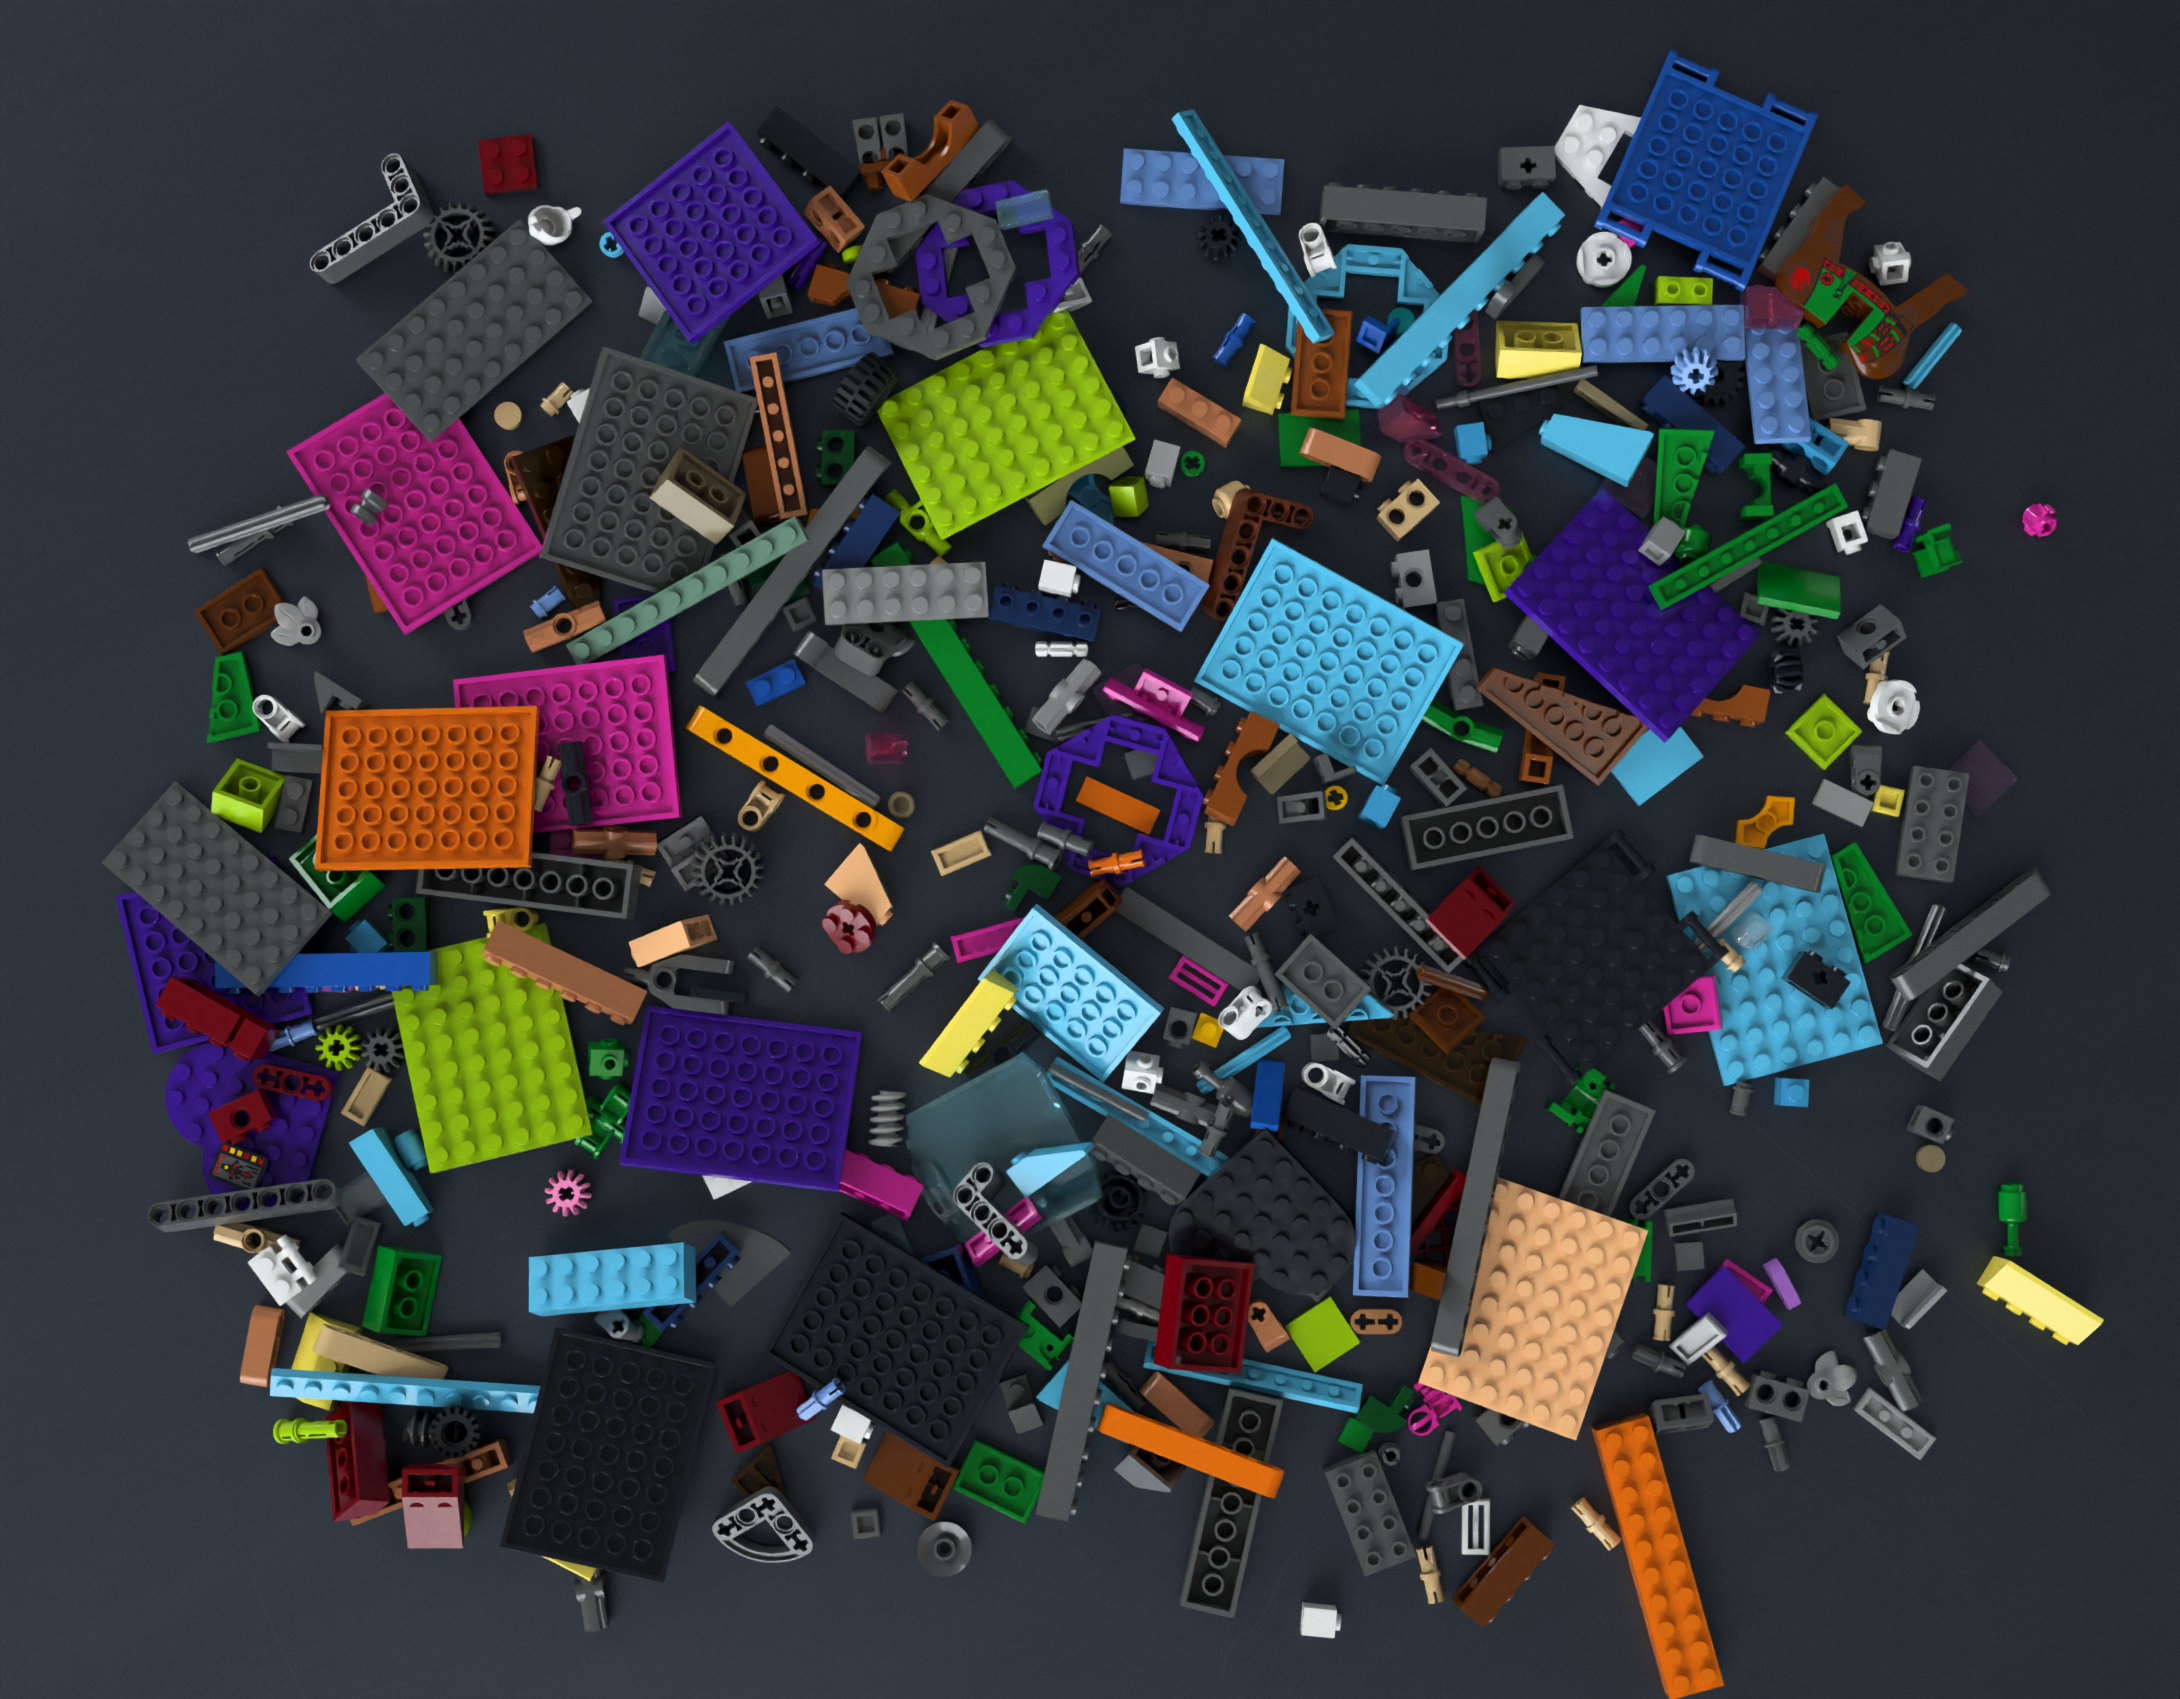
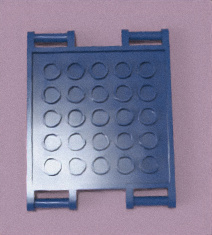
M1670 49L1594 227L1598 229L1605 228L1637 242L1636 245L1641 248L1645 247L1651 231H1655L1700 251V255L1693 268L1694 271L1698 273L1703 271L1735 285V289L1743 292L1816 122L1818 113L1804 111L1777 99V95L1770 92L1767 94L1762 107L1714 87L1720 70L1714 67L1712 69L1704 67L1677 55V51ZM1672 66H1677L1692 74L1706 79V83L1694 77H1691L1685 73H1682L1678 70H1675L1672 68ZM1771 108L1804 122V126L1771 112ZM1609 212L1643 226L1642 232L1608 218ZM1708 257H1714L1743 270L1741 276L1708 262Z

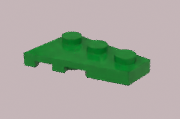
M1461 495L1468 582L1486 586L1473 552L1496 541L1489 532L1481 527L1474 516V512L1485 505L1487 501ZM1506 506V508L1513 514L1514 508Z
M241 651L216 657L212 684L213 700L209 714L210 729L209 733H207V743L262 731L260 719L255 715L252 708L255 697L245 653Z

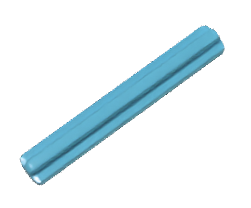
M1281 1026L1215 1070L1214 1073L1223 1080L1233 1077L1289 1040L1291 1033L1287 1027ZM1205 1079L1198 1081L1196 1084L1203 1095L1215 1089Z

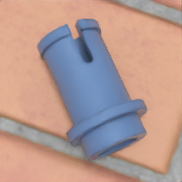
M554 586L537 601L534 599L530 607L541 619L543 616L548 617L547 613L566 599Z

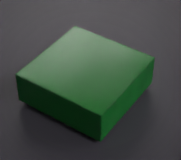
M1349 1416L1338 1438V1442L1363 1454L1374 1430Z

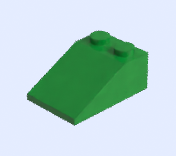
M316 834L293 854L289 860L328 909L346 922L386 885L373 870H316Z

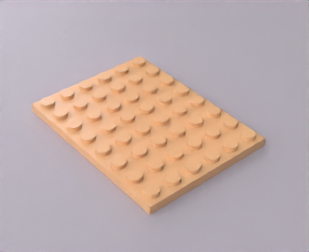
M1498 1177L1460 1357L1433 1352L1430 1347L1418 1383L1577 1440L1648 1230Z

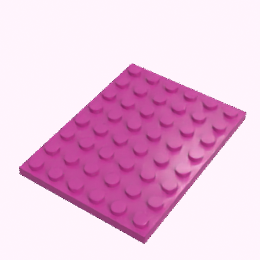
M384 393L286 451L314 496L324 494L330 498L331 507L324 510L404 635L412 632L541 552V543L460 419L430 443ZM365 489L374 492L388 503L387 508L383 512L375 513L377 522L373 527L367 525L350 512L354 504H362L360 502L361 494Z
M665 655L453 680L455 708L537 706L540 709L536 777H539L547 755L560 760L558 745L579 741L584 743L587 772L592 782L590 794L595 823L581 826L569 825L565 792L561 787L563 775L562 768L560 767L553 783L555 788L550 790L542 812L534 809L533 834L682 817L667 657ZM579 777L574 778L571 786L574 791L581 787V779Z

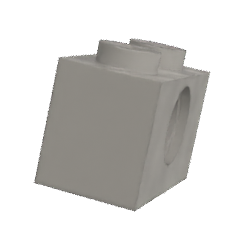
M1154 439L1145 471V480L1150 481V486L1164 489L1165 486L1171 487L1180 456V446Z
M1429 549L1396 554L1394 557L1395 562H1391L1392 577L1398 579L1399 588L1395 589L1397 605L1401 604L1402 609L1405 611L1435 606L1437 598ZM1409 574L1418 576L1420 585L1417 587L1409 586L1406 582V576Z

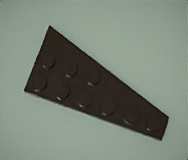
M576 434L510 458L543 539H545ZM553 562L573 610L600 599L598 575Z
M1398 1017L1397 1020L1382 1018L1352 1021L1345 1033L1479 1106L1482 1105L1492 1058L1496 1057L1517 1062L1528 1041L1526 1038L1474 1030L1446 1054L1412 1019Z

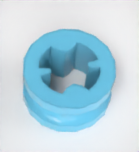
M607 232L601 237L599 246L606 256L616 258L623 254L624 251L618 243L616 244V251L610 248L609 251L606 250V247L609 245V239L612 238L616 241L613 235Z

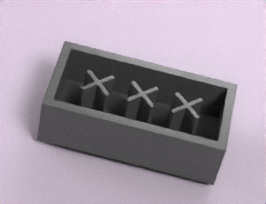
M1915 765L1910 769L1894 875L1943 883L1953 882L1970 773Z
M1374 1448L1363 1452V1454H1357L1323 1468L1365 1577L1417 1557Z

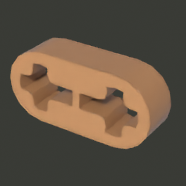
M1390 1308L1356 1309L1350 1315L1349 1320L1353 1330L1359 1334H1394L1402 1327V1317L1396 1310ZM1360 1314H1364L1365 1318L1374 1319V1323H1366L1364 1328L1361 1329L1359 1324L1355 1323V1319H1359ZM1387 1314H1392V1317L1397 1319V1323L1392 1324V1328L1388 1329L1386 1324L1378 1323V1319H1386Z

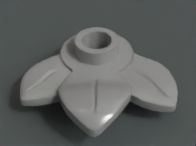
M304 596L299 601L298 606L289 603L275 605V617L280 624L271 633V637L275 641L283 645L292 646L299 642L310 645L320 639L322 628L317 621L318 608L312 600ZM306 626L312 629V633L309 636H305L303 633V629Z
M1828 1351L1817 1359L1815 1373L1808 1379L1807 1389L1810 1390V1394L1816 1399H1826L1834 1406L1846 1405L1851 1401L1847 1389L1856 1382L1857 1370L1848 1365H1839L1835 1351ZM1821 1381L1824 1382V1390L1820 1389Z

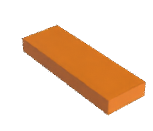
M1086 777L1076 799V802L1150 835L1161 811L1089 777Z

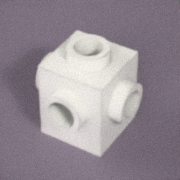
M1887 242L1882 245H1874L1873 257L1869 258V268L1871 273H1875L1880 285L1908 282L1911 257L1910 253L1905 251L1901 242Z
M1157 337L1135 347L1138 373L1153 374L1154 378H1164L1170 376L1171 371L1180 369L1177 342L1165 341L1164 337Z
M1129 1051L1126 1058L1122 1088L1154 1094L1155 1084H1161L1164 1069L1159 1067L1160 1056Z

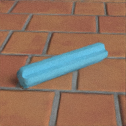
M1954 322L1948 324L1903 380L1902 384L1915 390L1962 332L1961 327Z

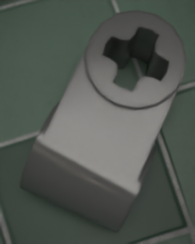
M1495 496L1474 512V516L1481 527L1489 532L1502 547L1513 548L1521 542L1522 533L1517 527L1516 517L1498 497Z
M1851 746L1850 786L1853 793L1863 798L1874 794L1880 788L1881 746ZM1865 778L1866 783L1871 784V787L1867 789L1864 785L1860 784V782Z
M629 1309L597 1311L593 1316L595 1322L615 1339H621L625 1343L635 1345L643 1337L644 1327L629 1312Z
M1464 1472L1435 1479L1426 1484V1489L1430 1492L1433 1503L1431 1510L1435 1514L1447 1513L1455 1508L1474 1503L1482 1494L1480 1482ZM1469 1482V1488L1462 1493L1463 1486Z

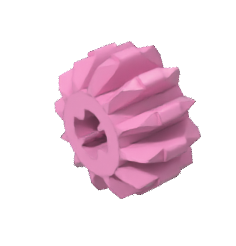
M569 1170L567 1177L563 1171L557 1173L559 1181L553 1177L549 1179L550 1184L554 1188H545V1193L553 1194V1197L548 1198L546 1203L556 1202L552 1210L555 1213L562 1208L563 1216H568L570 1209L574 1215L580 1213L578 1206L584 1209L588 1207L587 1202L583 1198H592V1193L584 1192V1189L589 1188L591 1184L590 1182L581 1184L585 1176L582 1173L574 1179V1170ZM571 1187L574 1192H571V1194H574V1197L566 1199L563 1195L566 1192H563V1189Z

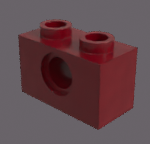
M266 1089L255 1090L208 1113L221 1142L231 1141L232 1145L247 1139L246 1134L255 1129L257 1133L271 1128L273 1126L271 1122L278 1119ZM242 1111H246L250 1116V1121L246 1126L240 1122Z

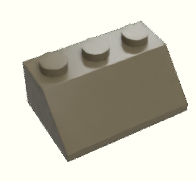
M680 447L657 480L650 499L717 545L735 526L747 493Z

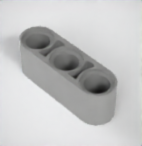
M339 1243L312 1269L318 1279L309 1285L303 1277L300 1282L305 1289L286 1302L301 1319L307 1316L350 1273L337 1269L343 1247Z

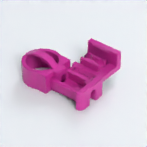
M1416 1382L1413 1386L1417 1392L1421 1390L1425 1396L1422 1399L1424 1404L1409 1412L1407 1425L1413 1434L1425 1436L1439 1426L1437 1422L1439 1419L1455 1408L1461 1411L1462 1407L1454 1395L1445 1394L1443 1391ZM1424 1411L1428 1413L1420 1421L1413 1425L1410 1424L1411 1417L1416 1412ZM1431 1420V1423L1426 1430L1415 1431L1416 1429H1418L1419 1427L1423 1426L1425 1423Z

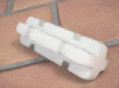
M1038 641L1035 644L1036 656L1051 654V657H1072L1073 654H1076L1077 657H1086L1088 655V643L1085 641H1077L1076 644H1073L1072 641H1051V643Z

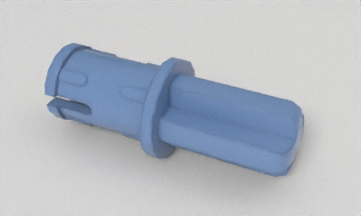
M313 1019L293 1027L290 1025L285 1026V1030L279 1033L269 1052L288 1045L296 1046L297 1042L318 1035L319 1031L316 1030Z
M834 1378L821 1390H815L812 1397L797 1407L798 1416L801 1419L808 1420L821 1409L826 1410L834 1399L846 1392L845 1385L841 1383L837 1387L841 1380Z
M1709 1380L1697 1389L1701 1394L1708 1393L1712 1413L1716 1414L1729 1433L1737 1431L1742 1426V1423L1728 1405L1730 1401L1728 1399L1725 1400L1713 1383V1380Z

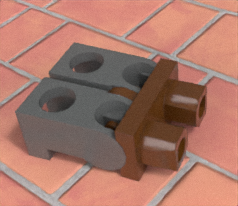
M904 113L879 116L883 145L880 143L876 117L852 120L861 174L867 183L869 191L883 189L881 178L883 174L881 171L898 154L909 157Z

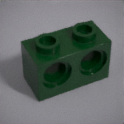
M822 430V437L817 438V453L822 454V462L817 464L816 477L817 480H821L823 488H836L856 462L857 435L855 430ZM834 440L844 442V446L839 452L830 450V444ZM833 467H841L843 469L841 477L837 479L829 477V471Z
M392 898V904H389L388 916L389 920L393 921V931L389 933V944L393 951L428 952L432 950L430 898ZM411 904L414 907L415 913L411 919H406L403 910L407 905ZM409 931L413 932L416 938L412 946H407L404 942V937Z

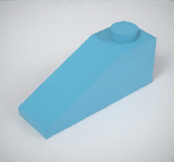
M1092 1142L1034 1149L1027 1155L1023 1151L1011 1160L1013 1166L1006 1173L1024 1197L1027 1198L1088 1154L1095 1146Z

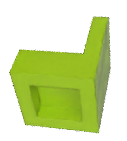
M1144 476L1118 477L1109 486L1115 517H1139L1148 508Z

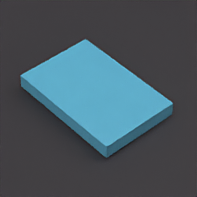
M1681 726L1665 743L1649 729L1638 739L1611 772L1637 806H1640L1704 756Z

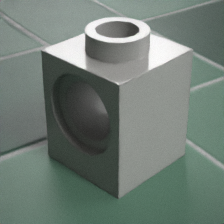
M1663 516L1652 527L1638 551L1661 566L1672 555L1684 536L1685 531L1679 528L1675 522Z

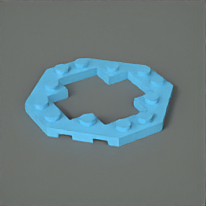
M1347 244L1334 256L1337 265L1336 269L1329 268L1318 272L1315 277L1311 278L1310 276L1304 282L1315 302L1317 297L1343 299L1346 273L1399 277L1397 304L1423 306V312L1440 296L1433 287V284L1420 269H1417L1402 248ZM1289 306L1285 348L1295 359L1298 319L1293 315ZM1448 343L1442 349L1437 346L1432 351L1435 355L1434 358L1425 367L1419 365L1414 370L1416 376L1406 386L1401 383L1395 389L1398 395L1387 405L1383 402L1375 407L1354 385L1358 379L1348 378L1346 407L1389 410L1446 362Z

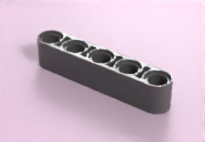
M1702 835L1695 836L1690 862L1816 893H1820L1826 866L1823 864Z

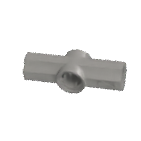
M1083 658L1066 680L1062 679L1049 695V700L1035 714L1032 721L1041 731L1050 735L1068 713L1072 714L1083 701L1084 694L1099 679L1102 672L1091 661Z

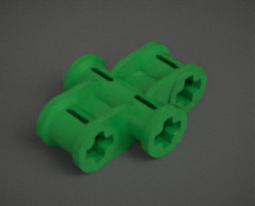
M622 1080L615 1084L603 1103L596 1100L597 1096L594 1094L586 1101L593 1135L577 1138L574 1144L577 1147L581 1145L591 1152L596 1160L605 1151L614 1136L620 1140V1144L623 1143L632 1091L623 1085L624 1082Z

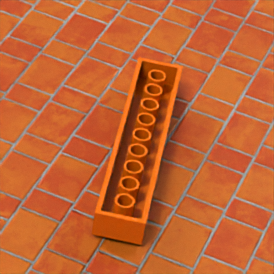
M1642 1412L1591 1426L1666 1695L1670 1699H1677L1724 1686L1649 1416Z

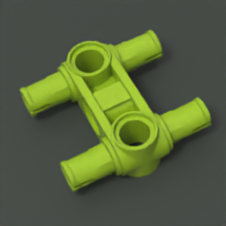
M896 489L892 490L885 497V500L902 511L899 515V520L909 533L918 541L925 542L940 558L952 548L945 539L941 540L921 500L911 505ZM916 517H921L925 519L924 527L918 530L913 529L911 521Z

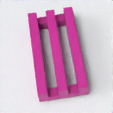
M1184 955L1169 976V979L1215 1007L1229 985ZM1184 963L1188 964L1221 986L1220 989H1215L1182 968ZM1178 972L1213 993L1215 997L1213 999L1209 998L1178 978Z

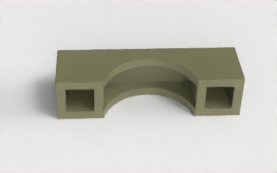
M1122 446L1026 496L1025 499L1037 518L1044 525H1047L1064 512L1067 507L1066 498L1068 491L1077 479L1087 474H1101L1113 480L1134 466Z

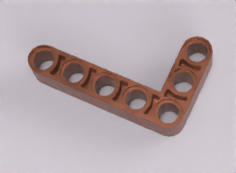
M1243 488L1236 492L1208 582L1210 587L1203 599L1202 607L1206 614L1219 621L1228 620L1239 600L1262 520L1297 529H1305L1313 521V512L1310 507L1294 500L1248 488ZM1252 497V498H1253L1252 504H1251V506L1248 508V507H1247V502H1248V500ZM1276 503V509L1271 514V508ZM1297 510H1299V515L1294 520V514ZM1243 524H1245V529H1244V531L1240 534V533H1239L1240 527H1241ZM1235 550H1237V555L1232 560V554ZM1229 576V582L1224 586V580ZM1222 602L1220 610L1216 612L1217 605Z

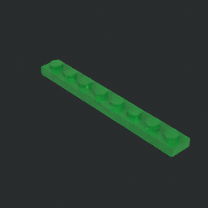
M1832 484L1648 587L1660 610H1663L1848 508V505L1837 484Z

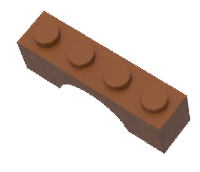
M950 100L934 117V133L927 149L915 158L898 154L881 171L894 196L912 202L980 130L969 106Z
M824 263V266L817 264L807 294L809 300L836 308L841 301L851 296L846 284L850 273L839 271L840 267L830 263ZM876 278L875 283L890 320L912 310H916L918 314L921 297L915 288L902 285L901 288L891 286L890 281Z
M1540 672L1534 676L1535 681L1564 691L1566 677ZM1526 729L1518 782L1546 786L1550 781L1553 762L1552 749Z
M1742 685L1738 687L1734 695L1728 700L1713 701L1705 698L1692 712L1691 716L1702 717L1703 713L1713 715V720L1729 722V719L1740 720L1739 725L1756 727V724L1765 722L1771 690Z
M1251 711L1247 719L1241 718L1235 731L1240 735L1236 743L1230 742L1225 752V756L1229 757L1225 766L1219 765L1214 776V780L1218 781L1214 790L1208 789L1203 800V804L1207 805L1204 811L1205 814L1234 826L1247 799V795L1241 790L1237 782V766L1247 757L1266 755L1280 724Z

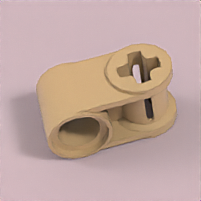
M761 780L738 814V822L741 827L747 832L754 833L759 831L779 807L785 795L783 793L778 794L766 785V781ZM762 794H765L766 796H768V797H769L770 799H772V800H771V801L768 800V799H767L766 797H764ZM751 812L758 815V822L753 826L745 825V816Z

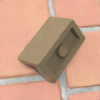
M1291 733L1250 771L1271 795L1310 761V756L1297 744L1298 740Z

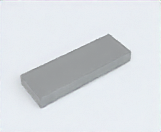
M1869 1387L1852 1408L1919 1460L1923 1458L1937 1439Z

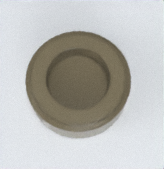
M899 791L889 798L888 809L896 818L905 819L913 814L915 800L909 793Z
M1924 1145L1917 1151L1916 1162L1926 1172H1937L1945 1164V1154L1938 1146Z

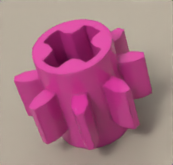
M2041 503L2031 505L2023 514L2022 522L2025 524L2023 529L2031 536L2035 534L2038 537L2049 535L2057 524V518L2054 516L2056 511L2048 504L2045 506Z

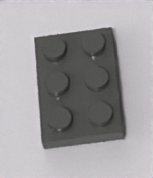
M1848 331L1822 337L1830 346V352H1835L1841 360L1831 370H1828L1822 364L1823 360H1819L1805 345L1806 341L1800 342L1808 411L1810 418L1816 422L1860 413L1866 410L1858 372L1847 352L1842 354L1838 347L1848 336Z
M1310 934L1274 974L1336 1030L1373 989L1313 934Z

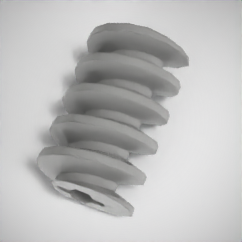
M876 1090L880 1093L872 1096L871 1099L878 1102L879 1105L871 1107V1111L877 1113L878 1116L870 1118V1122L877 1124V1127L869 1129V1132L876 1135V1138L868 1140V1143L875 1146L900 1147L895 1143L902 1141L903 1137L896 1134V1132L903 1130L904 1126L896 1121L904 1119L905 1115L897 1112V1110L905 1108V1104L898 1101V1099L906 1097V1093Z

